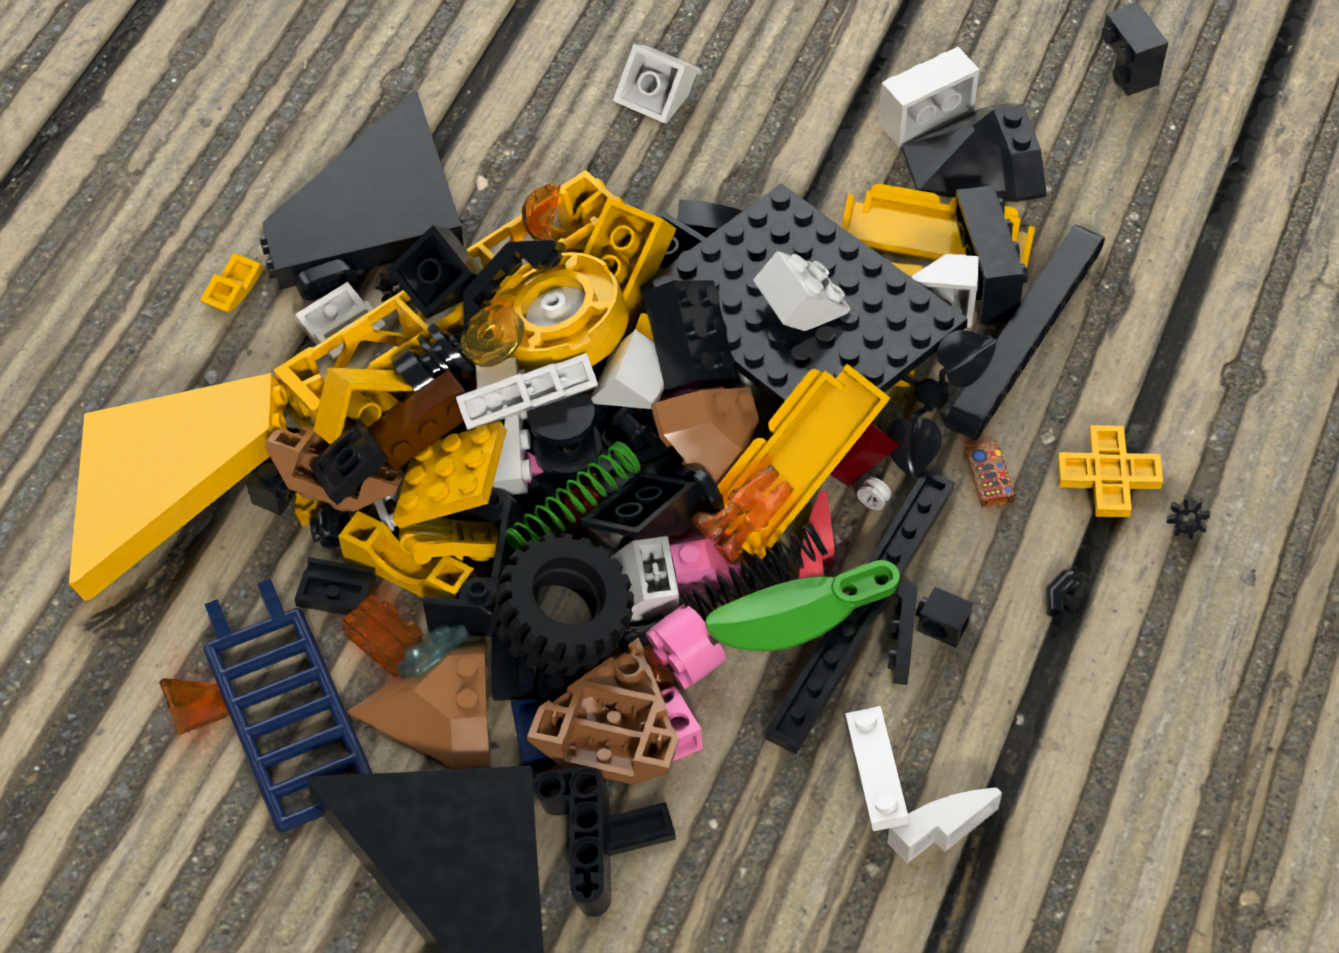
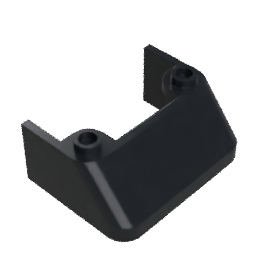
M492 489L488 504L447 515L448 519L495 522V525H500L491 578L474 577L467 580L461 588L459 600L424 597L423 606L428 632L486 637L498 636L497 632L500 626L496 627L493 625L491 615L494 610L491 605L492 598L501 574L510 557L515 552L505 537V530L513 528L515 522L525 525L524 515L532 514L535 516L533 511L504 491ZM539 516L540 520L546 524L545 520ZM527 517L530 529L539 538L546 535L535 519ZM519 525L516 526L517 532L526 542L533 540L526 529ZM540 587L533 590L534 599L537 605Z

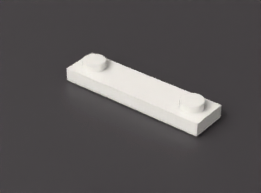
M881 706L845 713L872 830L878 831L910 824Z

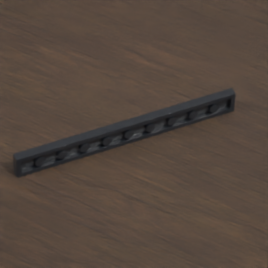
M924 470L868 563L877 560L891 562L899 570L900 582L954 491L955 482ZM877 580V581H876V583H878V584H880V585L886 584V583H885L884 581H882V580ZM891 595L853 609L841 623L823 635L765 731L766 740L790 752L798 753Z

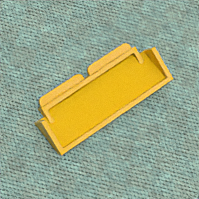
M875 184L872 186L871 191L867 190L864 203L855 202V195L848 193L841 227L871 249L936 261L945 254L966 255V247L962 248L954 214L955 198L950 200L949 205L941 204L939 196L935 193L885 184ZM1004 206L1005 220L1009 219L1012 225V240L1017 241L1019 245L1020 263L1025 264L1027 268L1035 227L1029 226L1028 233L1020 232L1021 218H1019L1017 209Z
M848 364L844 366L837 378H834L826 370L823 373L817 369L810 370L770 419L768 426L774 434L767 442L763 438H756L718 484L717 487L723 497L725 512L728 514L717 525V528L752 556L753 553H757L763 559L766 555L765 547L769 546L771 548L887 404L890 397Z

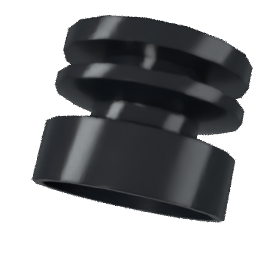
M432 323L427 328L436 340L435 342L431 343L422 334L417 337L419 344L424 349L421 355L407 346L391 361L394 368L415 392H418L447 370L452 373L464 389L468 386V383L460 374L462 370L474 380L476 379V366L471 358L472 356L452 334L440 329L435 323Z

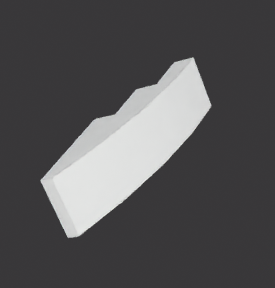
M585 353L555 365L553 363L522 375L520 373L457 396L456 400L467 430L565 399L599 385L588 355Z

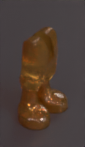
M772 464L763 468L740 488L733 489L727 499L728 506L715 514L698 512L691 518L692 523L706 538L716 541L738 516L745 513L743 521L732 532L721 537L714 544L722 557L733 566L741 561L743 546L750 534L766 529L771 518L783 506L794 490L787 481H783L765 497L761 495L780 474Z

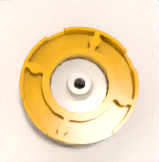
M568 252L562 253V260L552 270L547 269L544 272L533 269L524 275H521L518 270L514 275L510 276L501 285L500 290L496 292L489 311L491 328L505 358L516 357L520 370L526 369L528 373L587 353L590 364L593 366L607 355L613 353L626 331L629 312L618 281L609 271L604 261L592 255Z

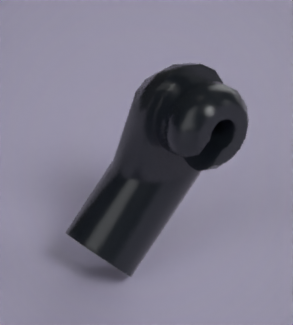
M1073 570L1061 571L1047 585L1046 611L1048 616H1062L1064 614V595L1068 591L1075 592L1076 589H1080L1082 578L1080 575L1075 574Z

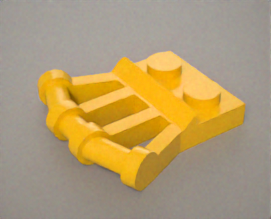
M438 517L406 526L399 530L401 549L405 553H409L411 558L421 565L428 563L432 557L455 556L462 563L463 556H469L470 559L475 561H487L490 558H495L498 541L495 522L455 520Z

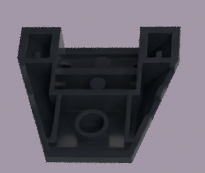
M1008 103L981 108L902 145L906 163L915 188L918 191L935 193L943 197H956V190L994 185L997 197H1006L1007 202H1020L1046 197L1042 152L1023 104Z

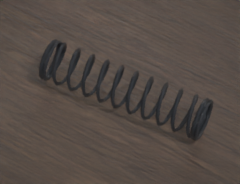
M811 522L802 525V532L810 552L793 532L789 534L799 561L781 539H778L777 543L786 567L769 546L765 547L775 576L759 555L753 553V558L763 583L744 560H741V566L751 590L732 567H729L728 570L739 598L742 597L735 577L749 594L755 592L747 569L763 589L768 587L759 562L770 577L779 583L780 578L771 555L787 575H792V570L783 547L800 568H804V563L795 540L807 556L816 562V555L807 533L812 538L821 556L828 554ZM717 574L716 577L726 603L728 604L730 601L724 586L735 600L739 599L724 578ZM705 581L704 585L714 610L717 609L712 593L722 606L725 605L710 583ZM692 588V592L697 602V605L700 609L702 618L704 621H706V616L700 603V600L710 613L713 612V610L710 608V606L707 604V602L704 600L701 594L697 591V589ZM685 593L680 595L679 598L682 604H685V607L690 606L695 610L688 596Z

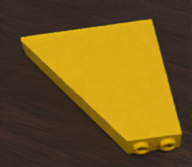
M272 373L84 414L69 585L84 601L94 598L270 457L265 448L266 440L276 429H286V420L283 414L284 405L287 404L285 387L279 385Z

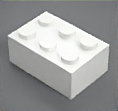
M956 47L922 64H917L899 75L889 77L886 81L882 82L878 125L898 147H901L905 143L974 112L979 68L959 47Z

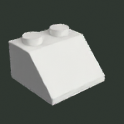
M633 44L613 101L662 123H667L688 97L698 67L649 46Z
M945 254L914 274L912 278L967 317V328H971L977 292L979 256Z

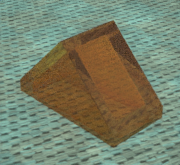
M162 678L159 684L179 735L229 716L217 684Z

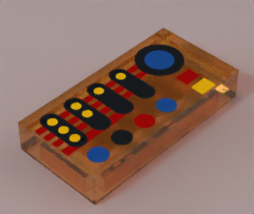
M998 441L965 446L964 454L981 507L1014 502L1016 495Z

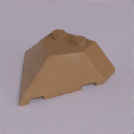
M750 388L699 390L651 405L660 439L667 447L672 445L684 459L681 463L683 467L691 465L700 468L711 477L717 486L756 438H759V417Z
M314 425L301 427L299 433H292L287 429H276L266 440L265 448L288 489L296 491L298 495L306 499H319L328 502L337 510H351L354 512L397 492L405 477L401 469L395 471L390 463L386 461L377 473L370 475L357 487L350 497L345 498L340 504L336 505L327 496L309 466L314 459L330 446L327 441L313 431Z
M639 637L628 644V649L615 659L611 656L569 685L567 692L553 702L548 700L539 706L527 735V741L564 769L592 767L600 773L602 778L632 785L669 773L679 738L668 717L666 705L651 667L645 659Z
M487 641L450 643L347 710L348 717L356 721L360 719L375 727V731L423 756L427 754L450 770L491 768L490 736L487 723Z

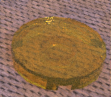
M494 304L480 310L468 322L469 329L466 334L464 332L462 334L461 347L465 356L473 364L480 367L495 366L509 358L521 344L524 335V321L510 306L503 307L501 304Z

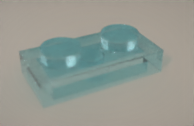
M444 624L429 633L431 639L426 643L416 644L405 651L404 656L406 658L395 665L400 676L405 678L421 675L470 637L464 625L448 627L447 624Z

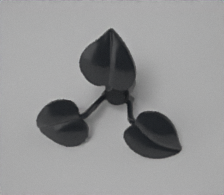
M958 330L949 333L941 341L937 350V360L944 367L939 371V382L931 378L918 382L907 375L901 379L916 387V397L919 402L924 404V407L911 415V421L904 418L896 419L887 432V435L900 444L898 448L890 453V456L894 463L913 478L920 477L925 468L937 456L942 442V435L938 426L928 418L918 419V417L926 412H932L933 408H941L947 403L949 391L947 389L948 383L945 379L946 374L949 382L955 387L970 386L980 379L993 359L997 345L995 338L968 330Z

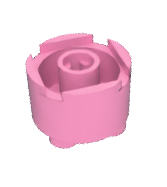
M685 604L671 612L645 633L649 642L653 645L651 649L652 654L663 667L669 663L675 670L672 673L673 678L683 690L696 684L726 661V655L720 643L712 645L713 640L706 629L705 621L690 606L685 607Z

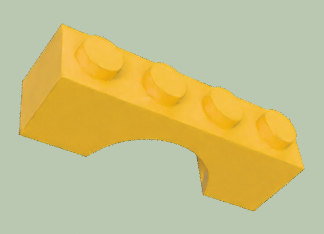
M360 511L355 513L338 535L344 559L358 566L375 568L376 575L423 599L424 597L459 600L463 584L475 577L474 568L450 556L431 559L423 565L416 563L409 553H405L401 549L400 541L392 534L386 524Z

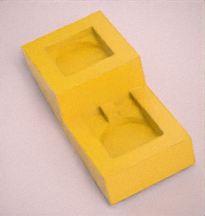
M233 253L221 276L214 274L200 299L201 303L229 314L252 289L264 270L263 266L259 262Z

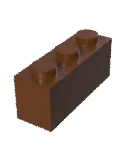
M449 370L369 426V429L389 459L387 461L395 471L464 421L456 397L466 392Z

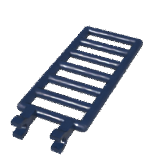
M269 579L258 583V587L270 618L231 633L218 599L204 604L217 638L205 643L203 651L274 827L278 832L282 833L323 817L314 804L286 815L279 798L309 787L308 777L339 775L354 768L357 774H373L303 611L299 608H294L284 612L273 583ZM293 624L299 637L298 640L225 667L220 652ZM305 652L311 668L237 696L231 682L232 680ZM318 681L324 695L323 697L249 725L243 709L311 682ZM330 709L336 723L335 726L261 755L255 740L256 738ZM339 739L343 740L349 755L273 785L267 768Z

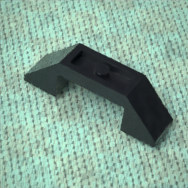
M555 240L507 242L463 291L464 339L468 343L480 345L481 343L488 342L494 336L489 321L490 309L483 302L491 300L496 292L500 290V283L507 276L514 275L523 264L521 260L523 258L534 269L546 272L547 269L552 270L560 263L563 258L562 253L567 247Z

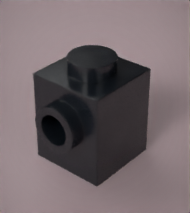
M268 459L257 466L245 481L252 504L280 516L297 493L288 489L275 464Z

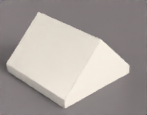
M636 329L616 346L614 352L607 358L597 382L599 386L595 387L592 394V402L601 405L652 409L651 405L659 402L664 389V381L654 342Z

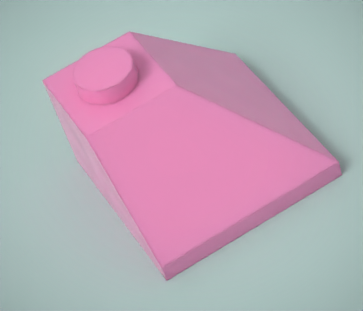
M717 527L709 531L693 530L683 535L668 536L679 596L683 595V593L686 595L693 594L692 588H696L699 593L706 592L705 581H708L714 590L721 589L716 577L717 574H720L730 587H735L728 570L729 567H732L745 583L735 541ZM735 577L738 586H741L740 582Z

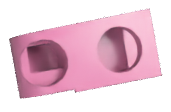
M673 686L661 691L668 717L679 738L673 761L702 750L701 728L677 688Z

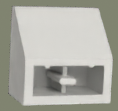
M777 251L753 279L783 325L807 331L846 315L851 310L843 298L845 296L844 292L829 279L827 268L817 261L813 263L806 261L797 254L788 255Z
M668 536L632 541L609 557L611 560L616 558L623 566L621 574H627L632 584L629 591H632L634 594V606L631 609L633 616L630 624L651 621L660 615L666 617L679 607V593Z

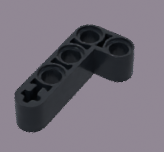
M592 767L543 772L536 778L533 785L534 794L542 808L550 815L570 814L571 894L584 914L592 917L600 916L608 910L611 904L610 808L608 789L600 773ZM596 785L595 790L591 793L582 794L586 787ZM560 789L556 796L546 797L550 791ZM597 819V822L591 828H583V825L588 820ZM598 854L592 863H583L588 855ZM588 881L592 882L596 890L591 892V885Z

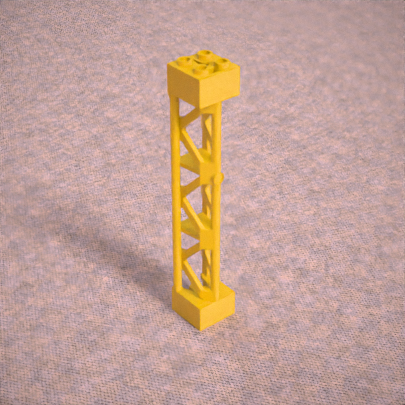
M585 170L555 189L549 197L466 250L473 259L480 255L483 269L495 256L489 249L509 236V242L523 241L526 234L552 238L567 247L563 253H582L607 198L610 197L622 203L625 202L608 191L599 178L595 179ZM557 206L559 228L538 222V217ZM527 263L519 271L521 275H524L534 268ZM507 276V277L500 283V285H499L500 287H501V285L509 278V276ZM404 290L320 344L305 349L274 369L276 381L279 385L285 387L287 393V404L284 405V410L300 427L315 425L324 386V380L319 373L315 361L339 345L344 344L333 368H347L358 344L365 340L396 345L369 363L366 369L397 371L391 361L407 346L419 355L424 352V349L417 340L420 334L431 343L436 341L427 330L429 327L426 324L428 318H425L420 310L416 314L406 304L411 299ZM493 298L483 302L489 309ZM464 302L455 307L452 313L435 324L450 334H454L463 328ZM397 309L403 334L373 329L372 324Z

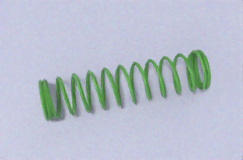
M616 441L613 446L608 448V456H598V465L589 463L587 465V473L578 472L577 481L568 480L566 482L567 490L558 488L556 490V498L547 497L545 499L546 507L536 505L535 516L525 514V525L515 522L513 528L505 530V537L514 551L521 550L523 544L527 543L517 532V525L526 529L537 543L540 539L530 529L527 517L535 519L546 535H554L548 526L540 520L537 512L538 508L549 513L556 526L561 531H565L563 523L550 510L548 500H553L559 504L566 517L571 522L576 523L572 512L560 501L559 491L569 495L576 508L582 514H586L587 511L583 504L571 493L570 483L579 486L586 499L593 506H597L596 499L581 484L579 478L581 474L590 478L595 489L603 497L607 498V492L604 487L591 475V466L597 467L612 488L618 489L614 478L602 468L601 458L608 459L617 474L623 480L628 481L626 472L612 459L610 453L612 449L618 461L629 472L637 474L641 467L631 449L624 443Z

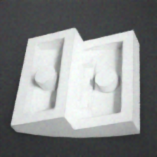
M346 282L296 313L295 321L309 338L318 345L374 308L368 301L363 302L351 285ZM380 319L372 324V327L376 330H383L386 328V324ZM344 344L339 345L326 355L335 360L339 357Z

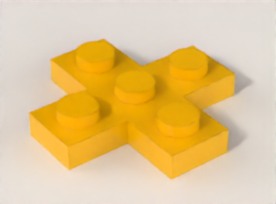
M1090 425V453H1058L1059 488H1093L1095 517H1130L1132 511L1130 489H1161L1163 485L1161 455L1126 453L1124 426Z

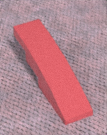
M827 490L819 492L808 522H811L828 554L821 556L812 538L807 533L816 555V562L812 561L804 550L801 549L804 568H800L799 579L824 576L823 567H833L835 547ZM804 537L803 545L810 552V549Z

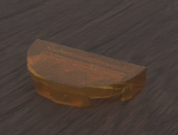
M547 184L535 189L525 199L522 206V221L526 231L534 241L551 240L560 185Z

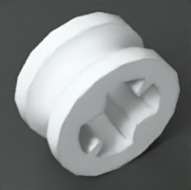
M868 477L864 481L863 486L857 491L858 499L872 510H881L885 506V501H888L892 494L887 484L874 477Z

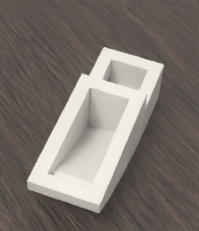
M998 788L977 789L930 802L908 813L910 824L889 828L887 843L907 864L934 842L946 852L998 810L1002 792Z

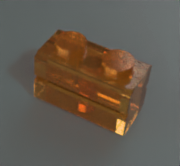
M369 595L359 604L357 609L352 610L343 618L342 624L345 636L393 677H397L408 667L409 663H413L423 654V632L412 620L407 622L402 620L398 616L397 609L388 600L381 602L373 595Z

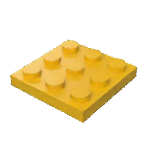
M501 421L481 425L475 429L458 434H450L447 437L438 439L409 461L392 518L399 528L488 504L507 429Z

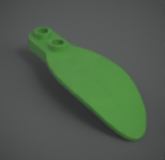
M877 560L845 571L837 577L816 576L780 583L715 609L707 616L705 626L713 638L736 649L776 651L791 648L828 632L841 623L853 609L892 595L898 587L900 573L891 562ZM877 580H882V581H884L886 584L880 585V584L876 583V581H877ZM850 591L854 595H847L844 592Z

